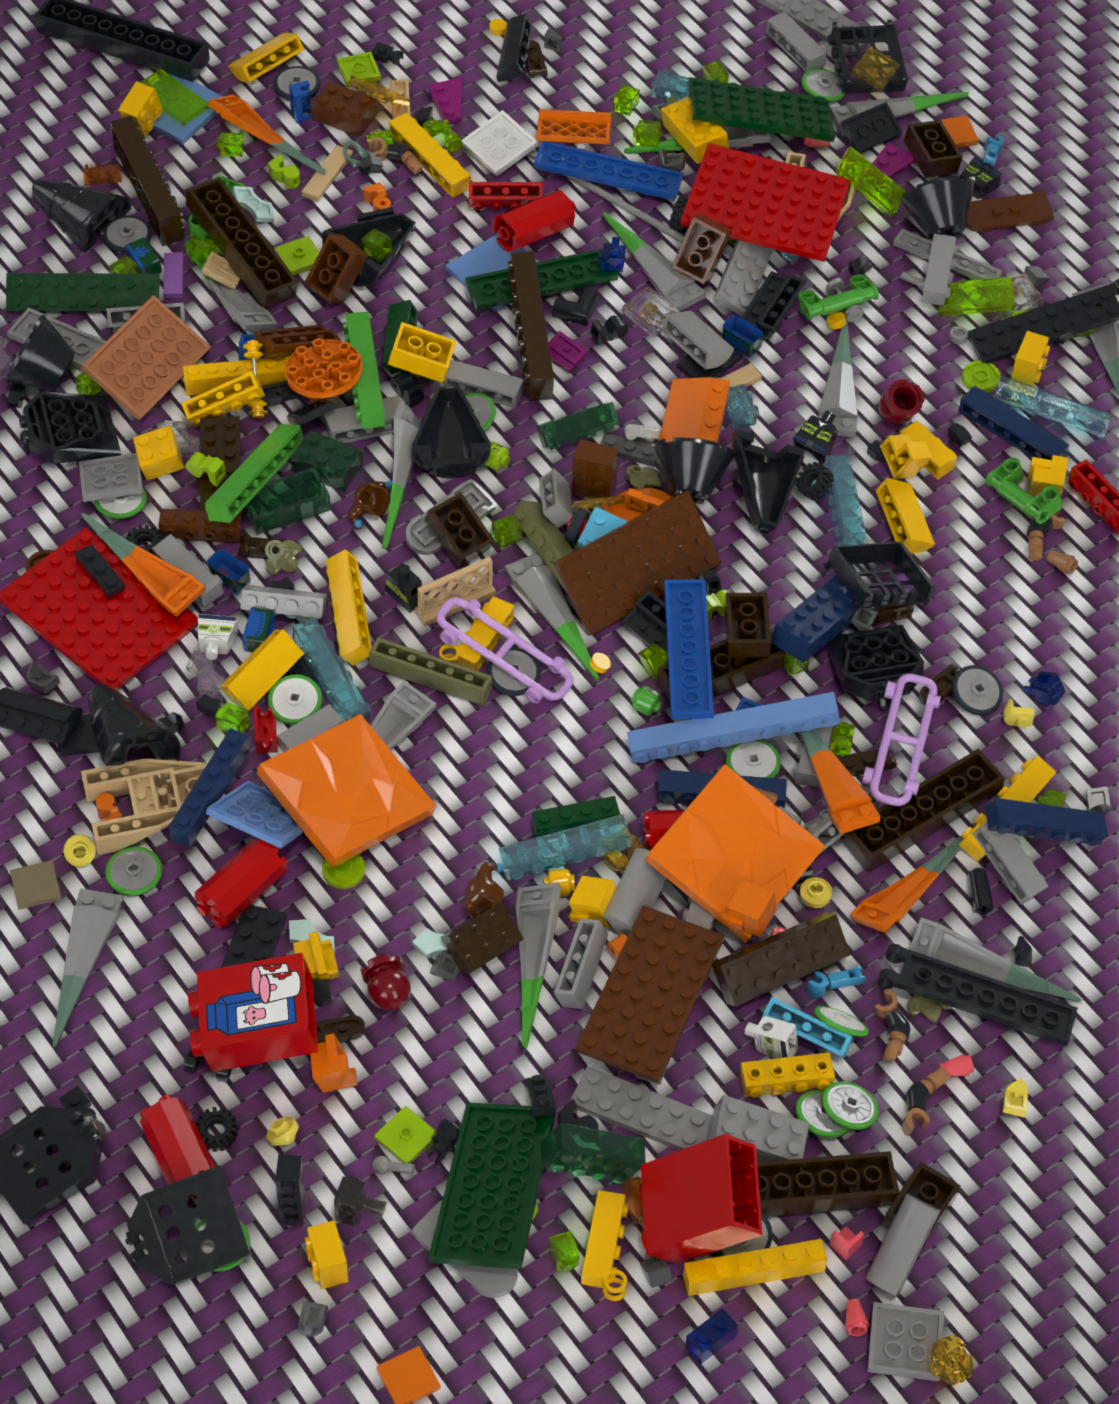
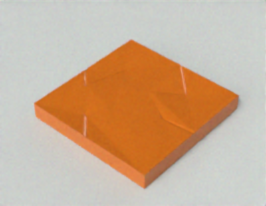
M361 714L259 764L256 773L332 868L433 815L436 808L435 803L402 763L398 761L397 757Z
M724 764L644 860L742 941L747 943L753 934L746 932L745 928L740 930L722 921V917L727 910L726 907L742 880L744 879L774 892L777 906L825 848V845Z

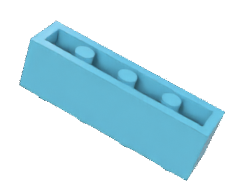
M771 997L762 1017L767 1016L795 1024L798 1036L843 1058L846 1057L855 1039Z

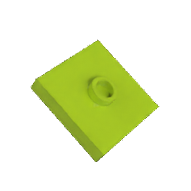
M371 52L337 59V64L346 87L381 80V74Z
M309 236L275 247V252L293 275L311 270L319 254Z
M405 1106L374 1135V1139L400 1162L411 1164L434 1142L431 1137L435 1130L410 1108Z

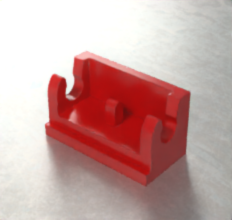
M253 706L257 754L278 752L276 718L273 716V709L268 707V712L262 713L259 706Z

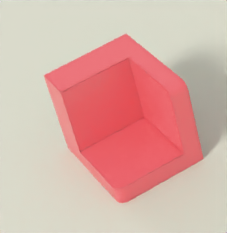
M845 1227L839 1233L834 1231L831 1234L829 1245L847 1260L862 1246L865 1234L860 1231L855 1235L850 1229Z

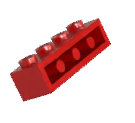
M469 182V207L477 210L484 207H491L495 210L502 208L514 209L543 197V182Z
M1087 459L1071 467L1068 479L1070 487L1082 497L1084 502L1094 509L1095 513L1111 529L1119 534V492Z

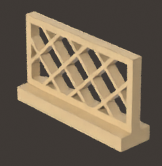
M490 556L417 588L418 607H415V614L424 627L437 622L438 611L450 598H462L467 602L475 599L480 603L496 595V590L492 586V559ZM474 576H477L472 582H470V580ZM456 584H459L454 590H452V588ZM455 605L445 615V618L464 609Z

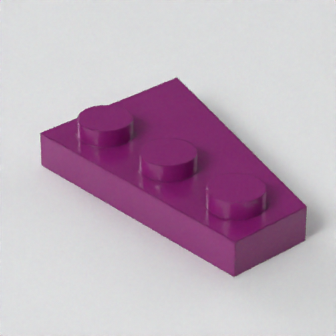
M462 77L429 84L428 92L443 125L461 123Z
M887 143L863 175L862 181L880 187L894 178L895 174L905 171L909 165L916 162L910 152Z

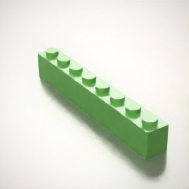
M369 312L346 314V322H343L344 333H348L345 334V342H348L359 352L363 363L362 375L359 381L352 387L353 396L357 395V397H354L355 409L359 408L356 410L357 422L361 421L362 429L385 427L384 408Z
M279 424L205 502V510L209 521L230 523L304 443L301 426Z

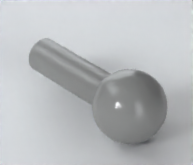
M904 271L902 272L901 279L919 286L923 291L925 279L922 280Z
M378 1156L372 1162V1168L378 1174H384L388 1171L413 1174L415 1171L414 1164L391 1162L385 1156Z

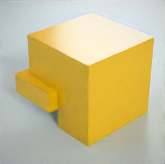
M1055 455L1052 456V460L1032 457L1027 481L1031 482L1029 494L1038 495L1046 487L1054 486L1058 488L1061 496L1068 458Z
M582 876L569 901L572 909L569 915L571 922L579 923L580 919L600 920L604 928L610 929L611 925L603 915L616 890L613 880Z
M315 931L308 933L310 939L293 943L295 954L303 953L312 973L313 981L332 980L340 977L330 939L321 942L318 932Z

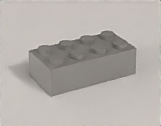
M723 1095L715 1105L708 1140L727 1134L755 1144L757 1162L802 1159L809 1123Z

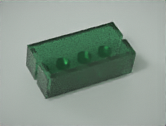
M316 467L267 482L243 509L257 535L330 511V494L324 483H322Z
M561 1122L541 1142L542 1167L551 1169L554 1172L564 1171L575 1176L584 1175L595 1180L605 1179L616 1184H623L641 1169L642 1164L646 1163L645 1139Z

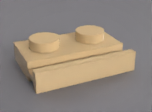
M214 252L210 253L201 273L235 290L240 280L239 275L227 259Z

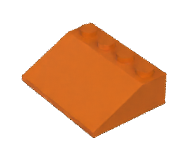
M712 377L673 379L659 440L666 439L665 442H672L673 438L685 437L719 443L730 392V381Z

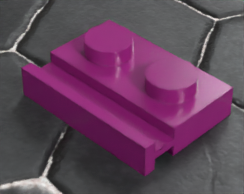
M560 330L548 342L551 360L569 374L588 355L587 350Z

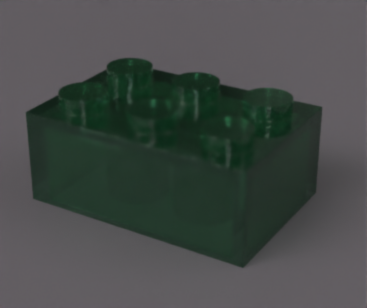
M309 430L291 456L292 472L345 492L363 466L362 450Z

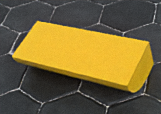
M282 33L231 63L228 67L238 80L249 83L300 53L304 48L297 33Z
M886 478L876 489V493L895 542L902 541L911 554L921 553L930 549L935 543L912 485Z
M283 629L274 630L229 676L220 688L239 707L249 711L298 661L304 652Z

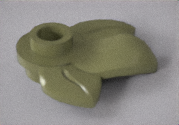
M638 465L626 468V478L635 488L643 489L645 485L661 486L659 478L661 473L656 469L649 467L641 468Z
M271 540L265 545L266 567L272 575L276 576L280 569L286 572L297 571L298 564L295 555L302 551L298 543L292 540L283 542ZM274 546L278 547V552L276 554L272 553V548Z
M916 994L908 1002V1010L911 1016L922 1012L933 1023L937 1022L941 1009H952L950 1006Z

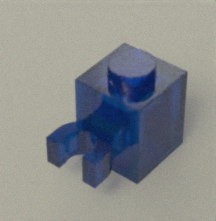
M612 237V244L604 243L603 251L599 250L598 262H601L600 270L623 272L626 246L619 245V237Z
M1040 671L1036 678L1028 680L1030 686L1023 687L1025 694H1035L1040 704L1056 705L1066 692L1058 674L1055 672Z

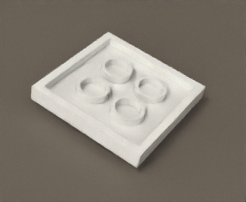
M503 110L461 140L462 146L496 177L538 146V141Z

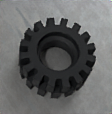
M680 196L674 204L675 207L672 209L673 212L670 216L669 226L674 230L685 233L689 227L681 226L680 221L688 198Z
M813 462V465L811 463L807 464L808 468L804 466L802 468L804 471L798 473L800 477L796 478L798 482L796 487H798L797 490L814 501V499L820 500V497L824 498L825 492L827 494L830 492L828 488L833 487L831 482H834V478H832L834 475L823 464ZM818 477V480L812 485L813 481Z
M142 525L138 526L139 529L132 528V532H128L126 539L135 545L142 541L152 542L151 545L140 548L154 555L152 548L162 541L160 531L158 529L155 530L154 526L149 528V525H145V528H142Z
M212 1107V1112L206 1109L205 1115L201 1113L199 1119L196 1120V1126L207 1150L209 1151L212 1147L213 1152H217V1148L225 1151L224 1146H227L229 1149L232 1146L231 1142L235 1143L236 1136H238L237 1122L234 1114L231 1115L229 1110L225 1112L223 1107H220L219 1111H217L216 1107ZM220 1123L225 1126L224 1133L220 1135H211L208 1132V1128L212 1124Z

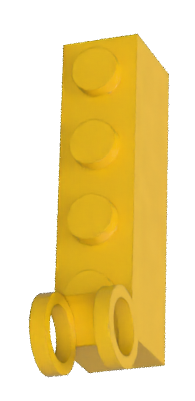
M493 596L489 603L486 602L484 604L482 612L508 628L514 619L515 605ZM478 618L474 619L470 631L465 632L467 636L491 652L502 637V634ZM463 642L460 646L445 644L439 650V657L450 662L456 661V664L479 671L487 658ZM446 649L455 650V654L448 653L443 655L442 653Z
M598 1190L582 1270L581 1284L603 1288V1294L608 1300L619 1301L626 1295L627 1277L622 1271L617 1270V1267H613L614 1259L619 1260L621 1246H618L617 1243L618 1238L623 1239L625 1225H622L621 1222L622 1217L627 1218L629 1204H625L626 1195ZM616 1275L622 1277L623 1280H621L620 1278H616ZM618 1283L621 1287L613 1288L609 1284ZM607 1290L611 1293H622L618 1296H612L607 1292Z

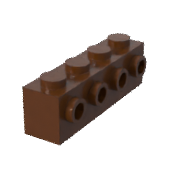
M160 510L158 525L162 539L171 534L176 540L179 538L188 541L240 543L242 535L241 512L230 523L209 521L207 512L203 510Z

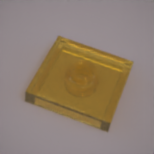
M870 46L851 73L882 91L898 71L900 64Z
M618 495L572 501L571 507L572 510L593 508L594 511L595 507L605 510V506L625 503V496Z

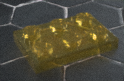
M351 75L349 82L355 85V89L362 92L367 91L366 95L373 98L378 97L377 101L384 104L390 102L391 105L396 107L401 105L409 106L410 99L378 82Z

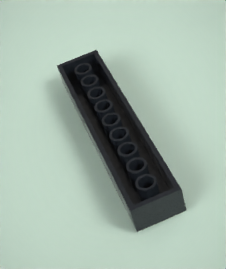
M46 0L34 15L36 29L39 33L194 82L210 60L208 43L73 0Z

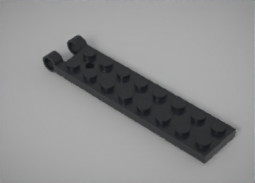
M1119 279L1115 280L1112 284L969 330L968 337L979 361L988 364L1017 354L1027 331L1049 337L1048 343L1118 321L1119 302L1115 295H1119ZM1099 304V305H1102L1103 307H1102V308H1097L1096 305Z
M249 905L240 915L221 968L273 958L287 919V913ZM191 1048L190 1052L186 1055L183 1070L196 1073L201 1058L205 1059V1057H195ZM232 1069L216 1071V1079L228 1081Z
M890 944L888 946L886 959L894 964L903 962L904 965L901 974L891 969H882L877 980L881 987L886 989L895 987L1067 1047L1078 1007L906 949L899 944ZM919 975H925L927 979L921 978Z

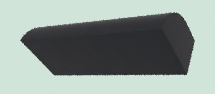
M526 14L513 17L506 24L496 76L498 82L524 76L532 33V25Z

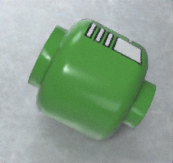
M647 685L642 688L638 687L631 698L633 708L646 716L652 715L653 712L658 713L663 705V702L660 701L661 693Z

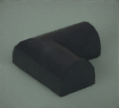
M586 287L582 289L577 302L556 298L552 308V317L588 326L598 304L599 293L591 287Z

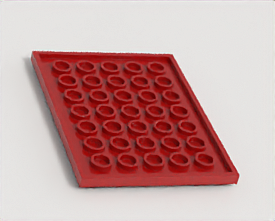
M708 143L680 225L689 227L693 217L702 214L732 229L733 231L730 236L732 239L825 262L851 179Z
M87 527L0 591L1 604L98 684H106L116 691L198 626V617L186 608L175 617L165 607H162L109 546ZM92 544L125 583L126 589L108 598L76 560L75 552Z

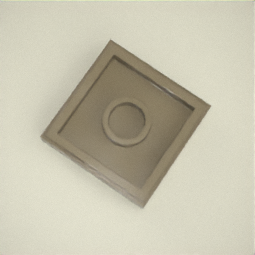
M53 860L10 870L18 910L62 900Z

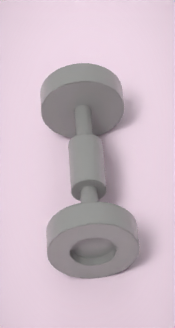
M835 278L827 284L826 291L831 296L842 293L845 283L841 278ZM853 305L846 310L844 315L846 320L852 323L859 320L863 316L864 311L860 305Z

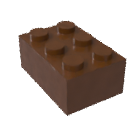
M332 82L327 83L312 103V120L357 137L362 136L377 116V99Z
M702 214L694 216L672 268L706 284L712 279L733 230Z
M329 234L305 283L329 303H344L368 255L344 235Z
M580 439L573 456L572 495L610 504L617 483V448Z

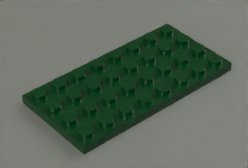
M689 77L687 85L692 120L834 142L835 131L829 101L824 97L793 94L788 91L780 92L770 88L761 89L752 85L743 86L733 82L724 83L719 80L711 81L701 77Z
M466 1103L428 1257L430 1263L522 1269L556 1115L533 1117L531 1106Z

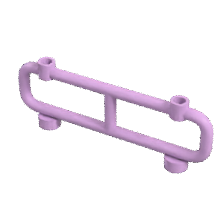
M454 597L446 601L437 613V622L444 629L440 634L441 640L445 644L452 646L459 639L529 687L525 693L529 701L537 704L543 697L551 701H557L562 699L572 687L573 676L564 667L566 662L563 658L556 656L553 660L479 610L481 604L477 600L471 599L470 602H467L462 598ZM453 606L462 607L467 615L475 616L507 638L496 654L445 620V615ZM514 643L549 666L553 673H559L565 678L564 684L557 692H550L503 660V657Z
M916 674L902 675L897 683L888 681L884 697L892 699L879 753L875 768L866 767L862 780L863 784L870 785V793L875 800L893 806L905 805L910 801L912 794L917 795L919 782L915 781L933 709H938L941 698L937 696L935 682L927 677ZM907 682L925 685L929 688L918 738L893 732L904 685ZM890 740L915 746L904 794L899 798L884 795L878 790Z

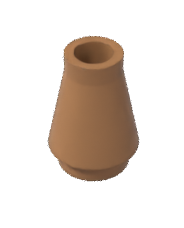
M1052 550L1046 559L1047 562L1053 564L1064 574H1073L1078 565V560L1074 556Z

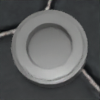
M961 326L951 328L949 340L956 345L966 343L968 340L967 329Z

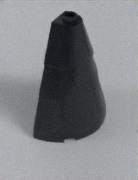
M40 179L32 185L33 200L46 216L52 219L59 229L84 253L88 252L97 243L95 229L113 212L116 218L125 216L132 209L131 203L127 198L110 192Z
M397 213L329 228L322 233V245L329 234H341L368 255L353 283L354 286L363 287L375 282L383 274L389 263H392L397 253L403 249L413 233L416 222L403 213Z
M438 386L427 407V413L420 424V429L411 445L412 456L420 468L423 467L428 470V474L440 478L468 476L476 472V468L481 465L484 466L491 453V442L459 386Z
M737 429L732 435L731 444L740 483L745 494L744 501L754 530L758 531L759 534H768L778 527L789 502L788 497L796 482V476L804 459V449L787 445L778 452L752 445L754 434Z
M100 684L93 688L89 696L88 705L101 758L106 766L125 764L130 747L160 744L157 755L161 760L178 759L180 757V741L168 726L110 686Z

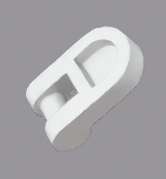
M628 424L624 428V433L628 440L642 437L646 441H655V438H659L660 429L652 426Z

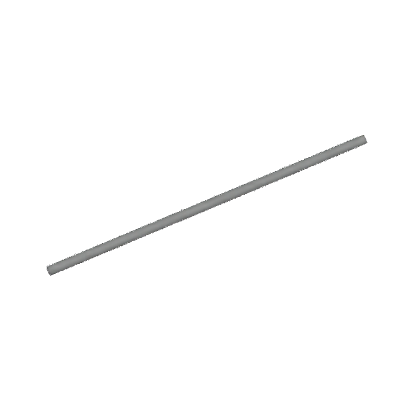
M532 150L527 155L535 159L538 152ZM563 175L678 241L683 242L685 235L593 183Z

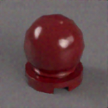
M899 379L893 382L880 398L879 412L885 421L893 425L907 423L922 408L925 400L922 389L918 384L914 385L912 382H909L908 379Z
M382 954L367 961L368 966L365 968L361 967L360 970L362 979L367 984L368 997L372 1004L385 1011L397 1010L404 1006L410 997L411 985L409 978L404 973L405 964L403 958L398 954L396 957Z

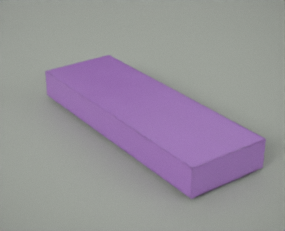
M183 252L164 253V299L183 298Z

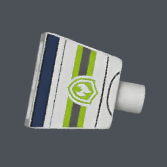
M198 614L199 651L205 653V657L210 660H215L218 654H228L238 634L237 617Z
M764 1016L758 1025L749 1022L745 1028V1035L755 1039L756 1049L774 1059L794 1057L798 1050L796 1025L793 1023Z

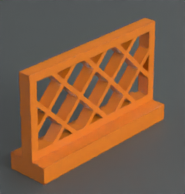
M539 109L537 141L609 145L611 113Z

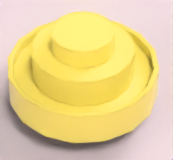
M77 834L67 839L63 851L66 860L70 864L81 867L86 866L93 860L96 849L91 838L83 834Z
M813 877L802 883L800 899L808 907L822 908L831 900L832 888L826 880Z
M291 1116L279 1118L271 1124L266 1138L273 1146H287L295 1140L299 1125Z

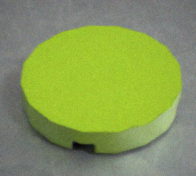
M973 361L965 366L962 372V382L968 390L976 386L986 393H990L999 385L1000 372L991 363L986 364L982 363V361Z
M357 854L332 868L325 859L322 865L323 877L330 886L337 889L355 887L365 876L364 860Z

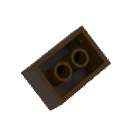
M941 120L908 125L904 142L925 178L958 173L963 156Z
M462 492L428 510L424 520L457 568L490 550L494 543V539Z
M767 592L726 593L724 614L728 658L769 657L771 634Z
M502 901L492 904L440 937L462 975L472 973L524 939Z
M920 1161L887 1211L882 1226L887 1229L890 1228L906 1193L939 1209L938 1217L921 1249L923 1250L955 1201L961 1185Z

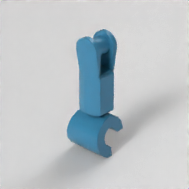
M997 134L995 140L992 137L987 138L983 147L986 151L983 164L986 162L991 164V167H994L1004 143L1002 136Z
M861 966L826 975L821 972H814L813 980L808 981L806 993L809 997L818 999L823 997L827 987L831 990L845 986L861 985L867 981V978L862 975L863 969Z

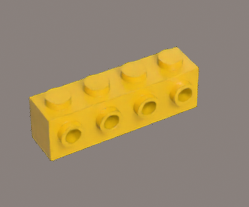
M250 371L181 404L187 420L195 428L200 427V418L223 417L226 413L237 411L248 403L259 401L265 394L259 379L253 371Z
M830 1052L741 1062L740 1068L744 1097L751 1096L752 1098H758L767 1094L782 1095L785 1092L793 1091L802 1093L811 1089L825 1090L830 1084L834 1083L835 1079Z

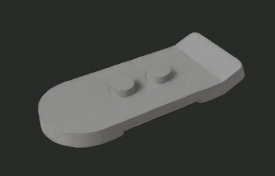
M470 479L453 489L448 496L433 507L462 492L481 520L486 515L492 513L497 504L474 480ZM428 511L413 519L406 529V542L414 552L421 555H431L443 548L424 520Z
M439 1201L411 1229V1234L429 1252L442 1201ZM447 1264L468 1281L472 1288L485 1297L499 1298L505 1296L513 1290L517 1282V1269Z

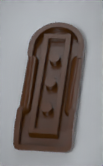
M1039 190L1032 194L971 201L966 228L974 232H989L993 229L1016 226H1036L1054 220L1055 216L1045 191Z

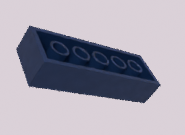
M835 575L775 624L771 643L804 663L853 623L851 619L856 611L851 606L856 601L839 577Z

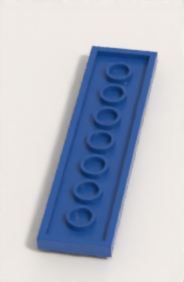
M542 141L533 168L542 171H549L676 201L684 176L683 172L548 141Z
M664 580L671 719L713 718L705 580Z

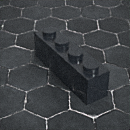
M278 1155L275 1183L280 1222L288 1225L304 1223L306 1191L302 1156Z

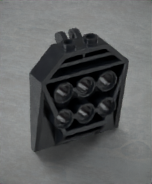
M39 392L23 408V416L19 417L20 427L24 428L20 433V440L23 442L22 448L24 451H31L51 463L87 461L120 456L122 454L106 396Z
M903 624L870 629L869 631L839 634L825 645L842 689L867 701L878 700L880 711L885 710L886 707L884 695L888 681L897 683L898 679L905 674L923 676L924 661ZM905 683L902 696L909 695L917 683Z
M40 1106L0 1135V1192L24 1225L96 1181L102 1150L98 1145L101 1140L94 1130L91 1131L92 1126L86 1121L81 1111L74 1112L73 1109ZM42 1134H46L43 1139L38 1140ZM24 1150L21 1155L15 1156L18 1151ZM59 1150L57 1155L50 1156L52 1152ZM36 1167L33 1172L27 1173L30 1168ZM71 1167L69 1172L63 1173L65 1168ZM48 1184L45 1189L39 1190L42 1185Z
M220 1165L141 1195L127 1224L129 1232H126L127 1239L125 1241L127 1245H134L135 1250L130 1253L131 1259H134L137 1268L141 1267L142 1271L172 1285H179L251 1255ZM196 1195L199 1199L197 1207L189 1208L188 1199ZM169 1205L172 1208V1214L164 1219L161 1215V1210ZM205 1218L207 1223L205 1229L198 1231L195 1227L197 1219ZM178 1228L180 1231L179 1238L171 1241L169 1238L170 1230ZM207 1240H212L214 1243V1249L210 1253H205L203 1250V1244ZM181 1250H185L188 1255L184 1263H179L176 1259L177 1253Z

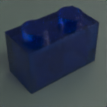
M722 1308L686 1336L685 1348L701 1365L737 1336L738 1324Z

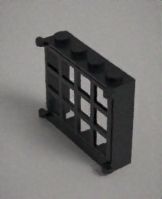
M891 19L887 20L886 26L837 27V22H832L833 28L831 34L828 35V44L832 47L831 57L835 60L834 68L835 73H838V86L841 87L843 93L905 91L908 77L895 25L892 24ZM887 42L889 51H877L875 43ZM858 43H871L872 52H860ZM842 44H854L856 52L844 53ZM890 55L892 64H880L878 56ZM874 56L876 65H864L862 57ZM845 57H857L859 66H847ZM893 68L895 77L883 78L881 69ZM877 69L879 78L867 79L865 70ZM849 70H861L862 79H850Z
M902 541L833 546L828 561L823 563L825 569L832 567L856 601L851 606L855 611L860 608L919 603L927 605L935 588ZM892 561L894 564H898L900 568L890 569L885 562ZM879 562L884 570H873L869 563ZM852 564H863L868 571L857 572ZM904 573L908 581H898L894 574ZM888 574L893 582H882L877 575ZM861 576H872L876 583L866 584ZM913 585L914 588H911L909 593H907L903 586ZM896 586L898 589L893 590L891 594L886 588ZM869 588H880L883 593L878 590L873 595Z

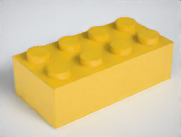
M689 97L661 108L663 126L696 164L702 162L708 143L729 148L728 135L719 124L692 120Z

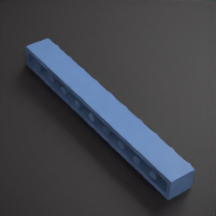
M830 692L716 714L713 718L690 719L628 731L627 735L632 761L635 764L655 759H666L676 755H686L697 751H707L718 747H728L733 744L749 743L754 740L769 739L780 735H790L801 731H811L822 727H832L840 724L835 694Z

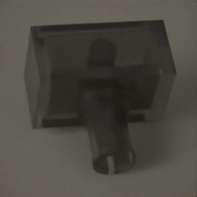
M343 1176L334 1199L336 1222L358 1227L363 1211L383 1216L387 1203L386 1201L367 1197L365 1182H362L359 1178Z

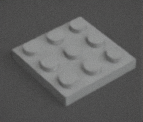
M137 453L79 462L83 502H94L100 499H113L120 496L143 493Z
M873 1302L867 1372L939 1381L944 1311Z

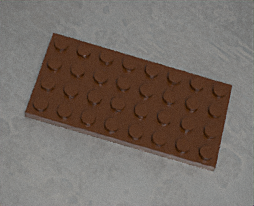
M689 491L678 494L553 562L587 635H592L627 616L635 608L634 603L647 590H650L658 598L665 595L664 580H692L703 574V572L722 563Z
M643 905L575 1047V1052L659 1084L710 973L712 963L715 961L724 942L725 935Z

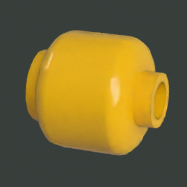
M551 869L548 872V877H543V885L558 883L560 885V897H568L571 891L575 890L574 874H571L568 869Z

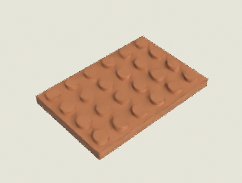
M153 295L80 369L140 421L184 376L183 366L195 365L209 351L211 346Z

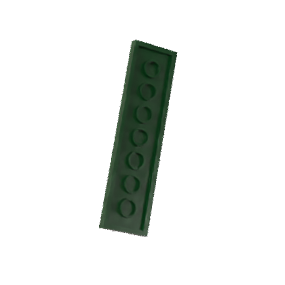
M606 248L536 262L541 296L618 280L619 276ZM508 269L465 278V286L476 310L513 303V299H510L511 285L508 284L507 279Z
M6 273V311L25 312L29 307L38 312H107V308L143 306L153 295L159 299L160 275Z

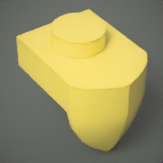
M1009 699L1004 709V721L1009 726L1032 727L1035 716L1034 708L1014 707L1013 700Z
M1023 1079L1011 1083L1006 1088L1003 1095V1112L1025 1118L1027 1113L1028 1087Z

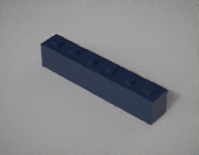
M974 386L961 398L960 413L1028 456L1052 460L1053 455L1067 457L1069 444L1035 424L1032 420L1019 414L1016 410L1003 404L1000 400L987 394L984 390Z
M231 728L228 730L170 823L169 830L172 841L187 847L192 846L209 818V815L206 814L207 807L221 799L250 752L249 735Z
M660 769L657 802L689 806L716 774ZM740 776L753 787L777 794L778 797L774 805L778 808L780 806L785 808L787 779Z
M995 798L985 806L988 830L997 831L1000 834L1034 836L1037 839L1049 838L1053 841L1064 840L1070 841V843H1086L1089 846L1098 845L1108 837L1105 816L1102 812Z

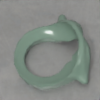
M349 141L344 145L343 154L345 159L355 169L361 166L360 160L349 157L347 153L348 146L355 147L362 158L368 157L367 149H363L356 141Z

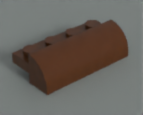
M323 325L255 331L254 339L263 345L261 347L263 358L291 356L297 347L305 346L309 348L313 346L311 342L318 338L341 341L333 329L326 330Z

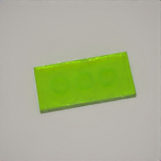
M161 68L140 82L155 88L163 107V112L183 126L210 109L209 103Z
M850 146L846 150L835 170L841 177L850 180L852 186L890 217L896 213L901 203V197L906 191Z
M1012 277L952 282V285L948 284V287H951L949 299L945 298L944 306L938 305L939 317L1014 310Z

